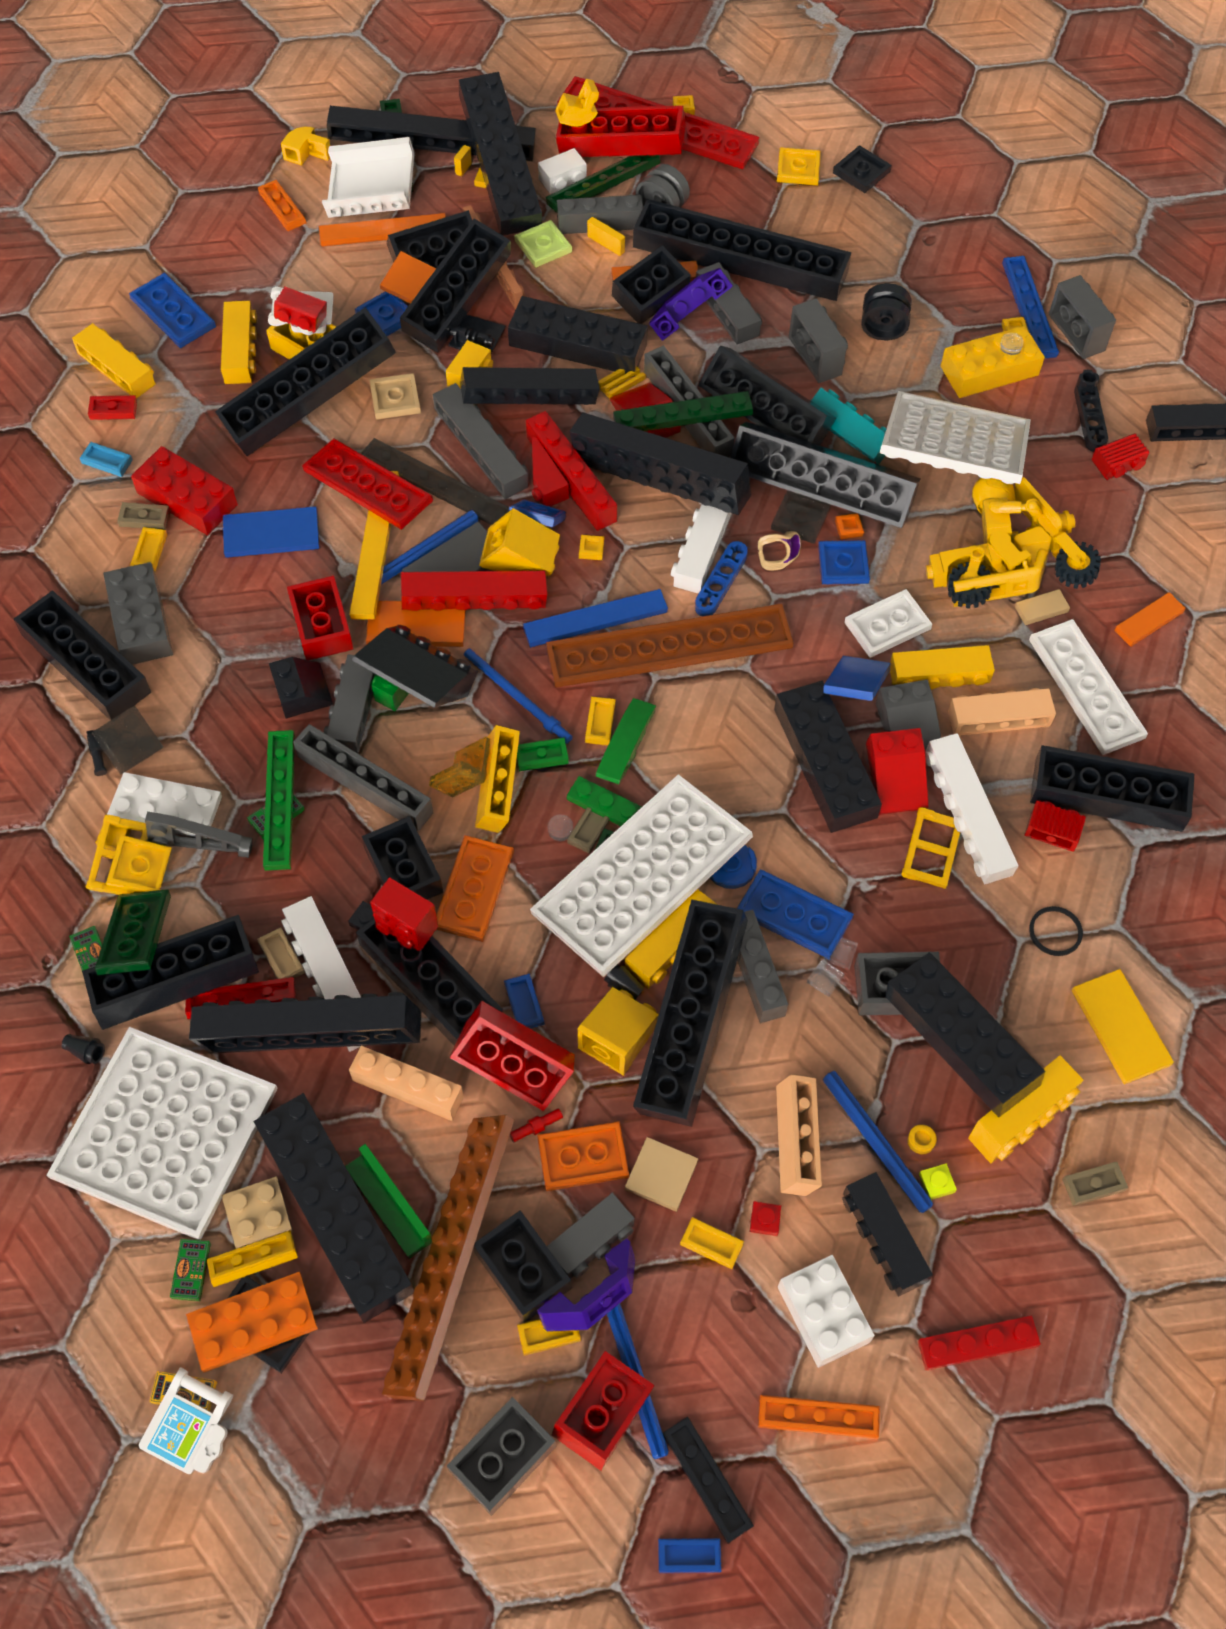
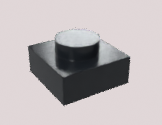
M362 901L349 919V926L359 930L374 918L371 905Z

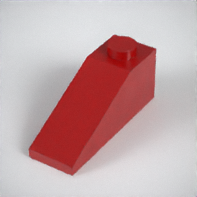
M536 436L533 437L534 489L531 490L536 502L551 507L569 499V484Z

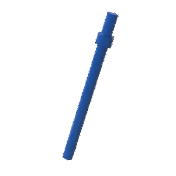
M469 648L464 652V656L542 722L543 727L549 733H554L559 738H565L566 744L572 740L573 736L560 726V721L554 716L546 714L472 649Z

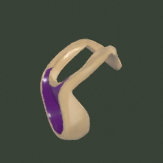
M788 531L784 535L768 534L760 537L758 541V555L761 566L770 571L780 570L788 566L799 556L801 549V539L796 531ZM775 541L783 542L786 548V557L778 561H766L763 555V546Z

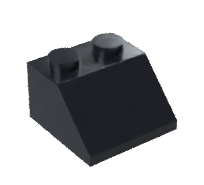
M289 657L269 663L286 719L333 705L320 663L297 657Z

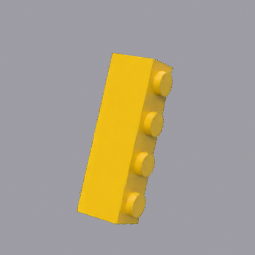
M250 301L224 302L221 372L225 384L252 383V374L256 373L255 361L252 358L256 357V346L253 340H257L256 327L254 326V323H257V312L252 310Z
M92 323L72 337L77 353L129 395H135L137 399L156 385L153 378L154 371L150 365L142 363L134 352L127 351L121 342L112 339L105 329H100Z
M989 645L892 653L890 661L893 685L928 680L930 689L946 686L960 687L971 684L984 685L991 682L995 671Z
M496 725L487 737L475 822L476 828L500 833L509 822L520 731Z
M699 889L687 898L625 958V967L648 989L654 983L659 984L666 976V970L674 963L691 899L716 904Z

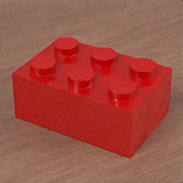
M334 575L287 586L306 660L354 650Z

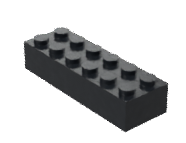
M474 218L401 315V330L439 353L451 336V328L459 326L511 255V240Z
M521 296L508 326V340L511 347L610 371L624 369L626 374L629 371L635 372L636 367L640 364L647 346L648 326Z
M720 345L698 384L699 387L713 396L748 391L753 414L744 417L756 425L817 445H821L836 420L835 416L733 349Z
M53 590L14 618L21 635L110 721L114 722L151 693L145 676Z
M822 680L777 694L774 711L830 832L833 833L877 819L882 803L830 694L823 693L824 682Z
M1041 745L1035 759L1030 803L1035 804L1036 801H1048L1053 803L1055 807L1065 810L1072 809L1080 813L1183 832L1192 817L1195 774Z
M239 915L158 943L151 969L97 975L94 966L83 970L82 973L92 1012L101 1029L104 1030L257 974L259 970Z
M374 918L356 932L359 945L454 1046L467 1020L481 1001L503 1013V1009L433 936L430 937L419 952L413 947L411 949L404 947L399 943L398 938L392 934L385 935L376 928Z
M930 952L888 982L886 998L998 1117H1001L1041 1086L1046 1071Z

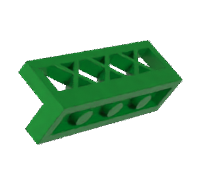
M364 1144L358 1148L361 1156L345 1167L359 1190L408 1259H410L432 1243L431 1235L368 1146Z

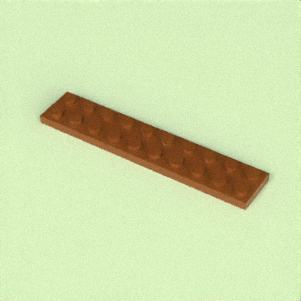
M776 604L546 642V648L554 685L557 688L792 649L794 642L783 605Z
M508 1115L473 1118L472 1123L468 1127V1135L464 1147L459 1154V1162L455 1174L450 1181L449 1193L446 1202L441 1208V1217L437 1229L432 1235V1244L428 1256L423 1262V1271L419 1283L414 1289L413 1301L409 1313L404 1319V1328L400 1340L394 1349V1358L390 1370L384 1379L382 1395L386 1397L415 1401L425 1400L515 1120Z

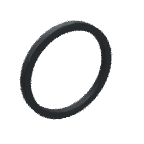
M1051 906L1043 908L1033 916L1030 922L1029 933L1033 943L1041 951L1049 955H1068L1074 952L1082 941L1083 929L1080 921L1072 912L1062 907ZM1051 911L1067 915L1074 921L1078 929L1076 944L1064 951H1054L1046 948L1035 936V920L1041 914Z

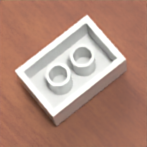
M833 1255L780 1280L778 1289L818 1368L869 1344L875 1336Z

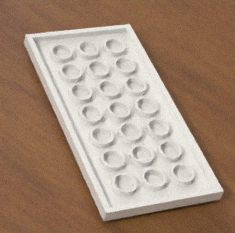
M678 774L539 900L530 911L534 917L604 977L753 838L752 831Z

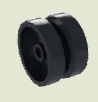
M890 283L878 284L870 288L864 295L861 320L863 331L874 339L884 341L894 340L903 336L908 331L910 325L912 303L910 293L905 288Z

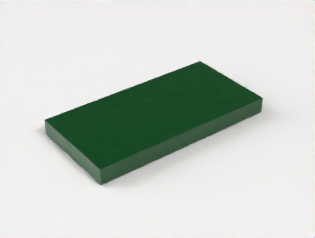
M169 889L118 895L96 962L95 970L97 975L151 969L171 899Z

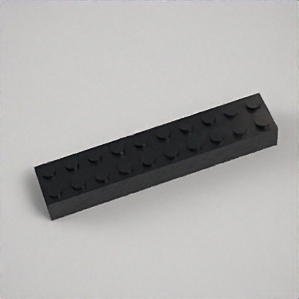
M647 199L633 228V248L654 252L663 245L675 259L686 262L696 261L697 265L705 267L719 262L724 270L726 269L731 274L837 301L849 271L852 253Z

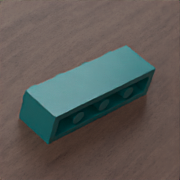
M820 388L811 401L836 417L829 431L879 465L886 456L880 453L886 428L881 426L879 429L874 425L875 421L866 414L861 416L856 413L857 408L848 401L845 404L839 401L840 396L831 389L827 392Z

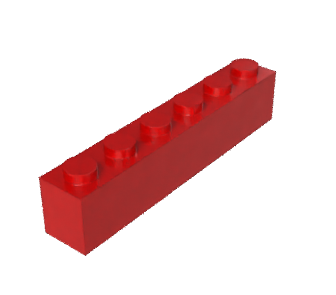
M544 411L527 419L526 431L528 440L532 444V438L535 436L538 438L569 484L570 496L594 528L599 531L617 522V503L549 414Z
M545 571L401 572L402 610H513L516 608L535 610L546 608L547 586Z

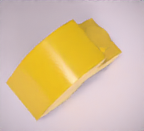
M586 79L578 96L562 94L555 110L561 124L577 127L591 122L596 117L598 112L594 103L598 100L599 92L594 80Z
M313 127L296 128L290 131L281 142L283 158L286 161L303 165L309 155L327 161L330 159L328 153L329 139L316 135L315 128Z

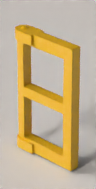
M918 808L908 853L901 873L903 877L946 889L960 832L955 828L953 817L936 813L926 808ZM923 819L954 828L949 848L919 839ZM916 848L947 857L942 877L911 868Z
M104 815L103 826L86 888L116 895L135 893L108 886L104 882L96 881L102 857L113 859L115 854L113 850L104 849L110 825L141 831V840L148 841L146 824L113 815Z

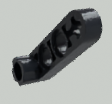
M1087 369L1082 374H1079L1074 394L1085 445L1090 451L1094 452L1097 447L1107 444L1108 433L1097 389L1099 375ZM1084 403H1091L1095 408H1086ZM1094 420L1098 423V426H1091L1087 421Z

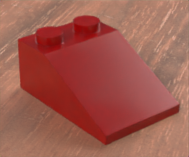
M650 382L610 397V401L616 411L673 402L669 396ZM681 426L645 432L667 438L679 433Z
M921 728L870 734L866 741V749L872 783L882 803L879 815L915 811L918 808L928 809L926 760Z
M605 1351L555 1423L551 1436L602 1471L655 1385Z

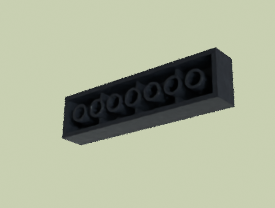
M494 72L459 79L460 101L500 234L504 236L519 233L542 224V211L500 73Z
M364 307L215 412L246 456H249L390 358L396 351L383 330L366 307Z
M582 412L569 431L572 446L588 467L603 473H609L625 480L637 482L643 486L656 488L662 492H668L683 499H690L705 506H711L721 509L726 513L736 515L741 513L751 497L748 463Z
M744 422L739 426L730 457L748 463L750 478L900 528L907 522L921 478L749 422Z
M691 899L633 1107L640 1115L690 1127L693 1126L748 923L744 910Z
M390 992L388 996L379 997L376 994L367 993L362 994L361 998L337 995L334 999H324L313 996L308 997L306 1001H298L294 998H283L281 1002L259 999L255 1000V1003L245 1004L241 1001H230L228 1005L206 1002L202 1006L192 1007L189 1040L210 1054L420 1043L422 1011L401 992Z
M302 1093L254 1120V1124L363 1323L412 1295L414 1289L305 1094Z

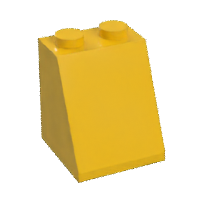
M513 508L488 528L479 566L493 571H545L546 576H550L555 568L554 559L559 550L560 534Z
M612 987L578 1027V1049L624 1076L655 1030L659 1014L651 1005L647 1003L641 1004L634 1000L633 996L627 991H619Z

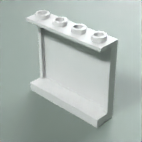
M409 137L329 146L328 153L332 161L328 199L322 200L328 218L410 209L415 152Z

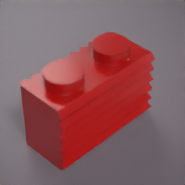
M285 286L274 302L275 319L287 322L288 324L291 323L296 327L299 326L301 329L312 331L313 333L317 331L326 317V301Z
M1134 433L1097 447L1091 460L1104 478L1108 480L1113 477L1119 478L1125 472L1127 473L1132 469L1135 471L1141 469L1146 464L1149 450L1139 440L1137 434Z
M1036 801L1024 836L1074 852L1079 843L1086 817L1084 815L1081 816L1079 812L1072 809L1065 810L1055 807L1053 803L1048 801Z

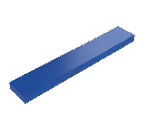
M1025 256L1004 258L1002 264L1021 317H1024L1029 333L1045 358L1057 357L1059 351Z
M661 589L524 623L523 629L531 648L546 644V642L562 640L668 613V607Z

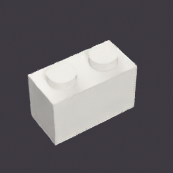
M575 148L538 162V178L550 194L587 177L586 162Z

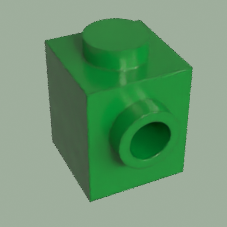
M378 675L372 681L371 686L374 700L393 711L398 709L409 694Z

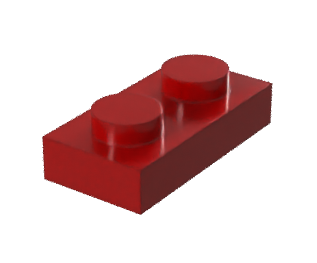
M90 396L88 416L90 420L135 419L137 409L136 396Z

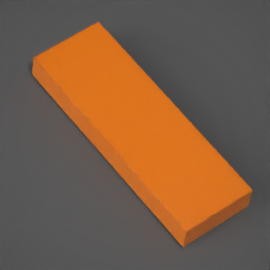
M277 180L258 187L259 194L287 231L306 224L305 217Z
M1168 592L1117 625L1114 631L1132 647L1184 613L1186 608Z

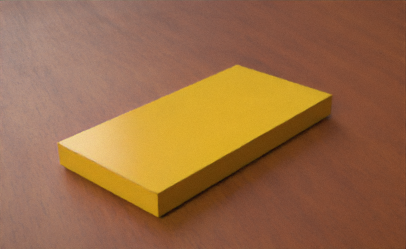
M1121 969L1072 988L1073 995L1124 1085L1173 1065L1172 1057Z

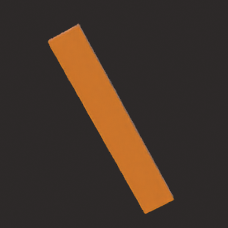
M445 213L321 225L319 226L321 247L387 240L390 234L439 220L446 216Z

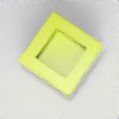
M947 1163L919 1172L924 1190L931 1200L956 1192L957 1189Z

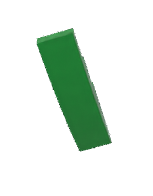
M636 698L632 699L597 769L596 777L620 784L636 756L637 748L646 733L647 725L655 713L656 705Z

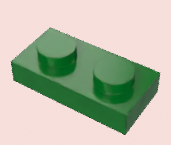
M565 738L519 744L517 751L519 771L569 764Z

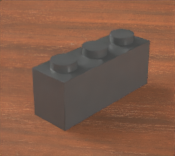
M612 1192L552 1241L547 1248L568 1277L571 1279L575 1276L577 1279L589 1269L588 1264L595 1258L600 1260L605 1257L612 1249L610 1246L618 1239L622 1242L632 1234L635 1218Z

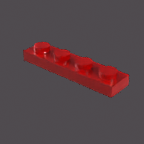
M294 977L219 987L186 999L185 1014L187 1019H191L192 1007L202 1006L206 1002L228 1005L230 1001L252 1004L255 1003V1000L259 999L271 1002H281L283 998L296 999Z
M1032 1315L918 1340L926 1371L1036 1348L1041 1345Z

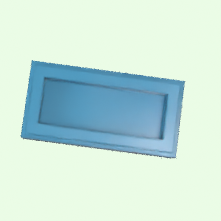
M93 442L89 443L79 458L82 464L120 477L123 476L133 461L132 456Z

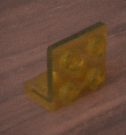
M484 737L457 751L453 766L431 776L429 786L453 798L484 783L487 776L486 768L490 754V738Z

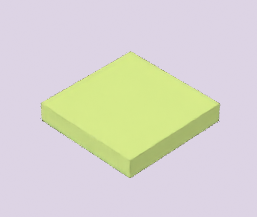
M552 220L514 235L515 242L535 268L572 252L571 244Z

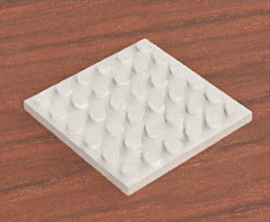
M898 391L880 453L885 454L889 458L900 457L908 459L916 464L921 462L931 464L939 469H954L961 474L972 473L984 479L995 478L1007 484H1020L1023 476L1031 419Z
M129 1027L49 1169L47 1176L52 1180L201 1240L222 1199V1195L227 1190L257 1131L253 1121L265 1115L278 1089L277 1085Z

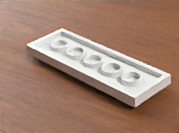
M1073 619L1031 634L1029 638L1030 643L1102 755L1146 739L1148 733Z

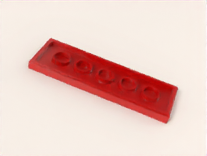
M334 438L302 465L304 472L401 530L433 502L432 495Z

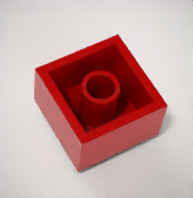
M390 877L370 902L376 928L385 935L392 934L398 938L400 944L408 949L413 947L420 952L438 928L434 904Z

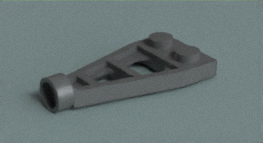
M147 811L145 824L149 842L164 846L237 852L239 857H250L253 838L176 816ZM175 829L193 833L196 838L179 837L176 835Z

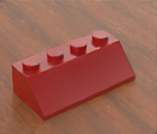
M481 1001L467 1020L450 1054V1058L544 1111L574 1072L575 1054Z

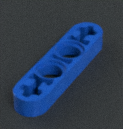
M734 541L725 549L696 597L695 611L698 615L703 617L713 615L747 559L748 549L744 543ZM741 552L736 555L735 561L732 560L733 553ZM722 567H730L733 572L725 574L720 569ZM712 584H719L723 588L720 591H713L710 586ZM708 597L711 598L710 605L703 607L702 605L706 604Z

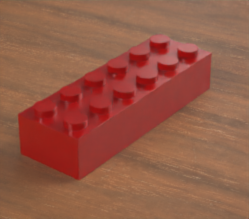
M684 107L596 108L598 113L591 122L576 127L561 124L559 121L556 133L559 154L575 148L581 157L682 154L686 129Z

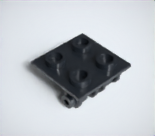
M466 315L459 326L451 328L450 335L453 337L448 346L461 350L468 340L491 349L492 354L506 326Z

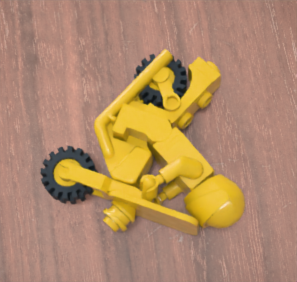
M1022 476L1020 484L1015 483V490L1014 484L1004 483L1000 479L979 478L973 486L972 498L977 510L982 514L984 544L929 555V565H926L927 579H932L934 588L947 587L948 582V595L952 597L953 607L966 605V608L970 609L971 604L974 605V608H977L979 603L983 605L986 601L1036 592L1040 587L1050 550L1056 558V577H1059L1061 583L1066 581L1065 586L1067 587L1074 584L1076 589H1078L1079 584H1081L1082 588H1085L1087 582L1091 585L1094 579H1097L1101 556H1098L1099 552L1097 549L1093 551L1094 546L1091 544L1088 548L1086 547V542H1082L1081 546H1079L1078 541L1074 542L1067 535L1072 532V528H1075L1074 515L1069 514L1068 510H1064L1060 514L1055 512L1025 477ZM1022 511L1031 522V527L1018 534V531H1012L1010 514L1021 513ZM998 585L999 588L992 589V586Z

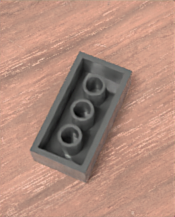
M148 562L104 572L103 575L119 653L132 665L172 656L173 651L160 589L152 563Z

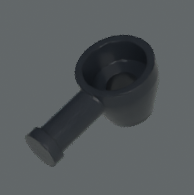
M98 730L86 731L88 746L95 768L94 774L95 776H103L107 774V768L104 765L102 752L111 748L108 732Z

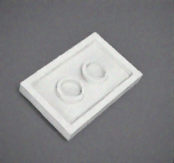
M907 589L845 617L844 622L870 658L929 631L932 627L931 621Z

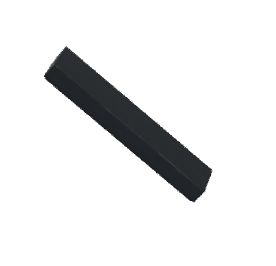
M686 1417L664 1431L663 1436L726 1543L729 1544L753 1528V1523L690 1419Z

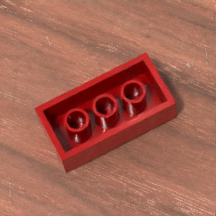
M163 446L131 475L137 494L156 505L169 506L172 515L207 536L223 521V515H229L238 505L233 487Z

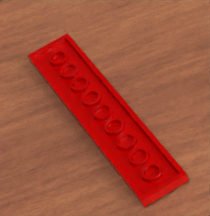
M574 76L563 93L578 96L586 79ZM595 83L599 92L598 100L594 103L596 108L665 106ZM684 112L686 129L682 150L742 170L744 169L757 148L760 137Z

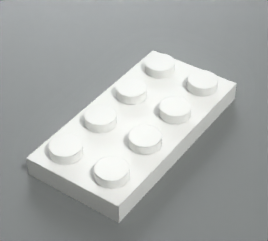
M124 772L107 815L145 823L146 814L149 811L212 826L222 794L220 791ZM175 829L178 835L196 838L193 833Z

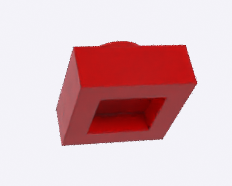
M753 1201L749 1232L778 1236L782 1205Z

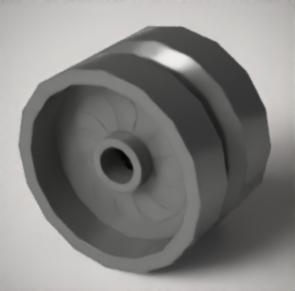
M658 164L638 184L636 195H641L643 207L647 199L681 208L690 196V188L683 174L676 168L668 164Z

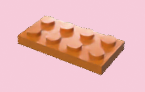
M300 1271L186 1314L203 1373L318 1330Z

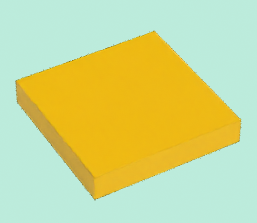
M780 147L777 182L818 185L821 151Z
M120 834L106 885L136 893L160 890L172 847Z

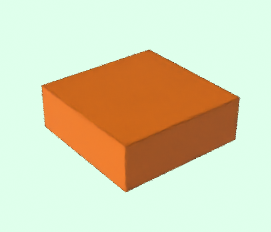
M858 513L836 516L835 524L840 540L863 537L864 530Z

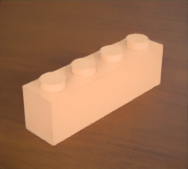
M1033 688L1028 691L1016 692L1011 690L1005 693H984L978 696L961 695L952 698L948 714L953 734L958 733L961 736L1050 727L1055 718L1056 711L1050 689Z
M364 1046L360 1047L349 1068L354 1082L450 1121H453L464 1098L461 1085Z
M791 1074L776 1086L781 1193L807 1196L822 1186L816 1078Z

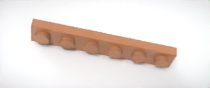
M471 205L463 207V212L469 210L472 220L475 218L481 222L479 213H475ZM506 261L495 277L516 309L521 296H525L522 285L517 283L513 270H509Z

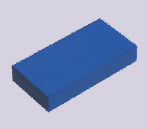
M530 973L504 980L515 1020L530 1029L545 1025Z
M720 1538L658 1539L659 1573H721Z

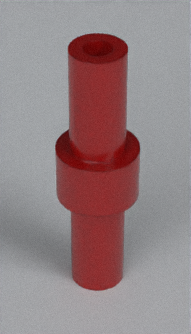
M559 1108L541 1117L537 1115L527 1120V1124L511 1131L509 1136L514 1143L532 1133L537 1135L545 1131L546 1126L562 1119L563 1115Z

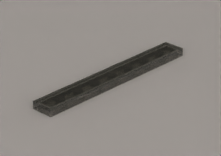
M376 438L361 452L362 455L389 471H398L401 478L465 512L473 510L478 515V519L490 525H493L509 512L510 507Z

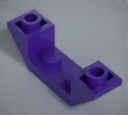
M720 268L699 275L667 300L649 324L663 341L680 328L678 324L680 320L711 296L716 300L733 285Z
M627 1238L619 1245L614 1246L605 1255L611 1276L606 1277L600 1285L589 1294L584 1295L578 1303L574 1305L559 1292L537 1310L543 1328L546 1331L588 1330L632 1294L635 1256L631 1242Z

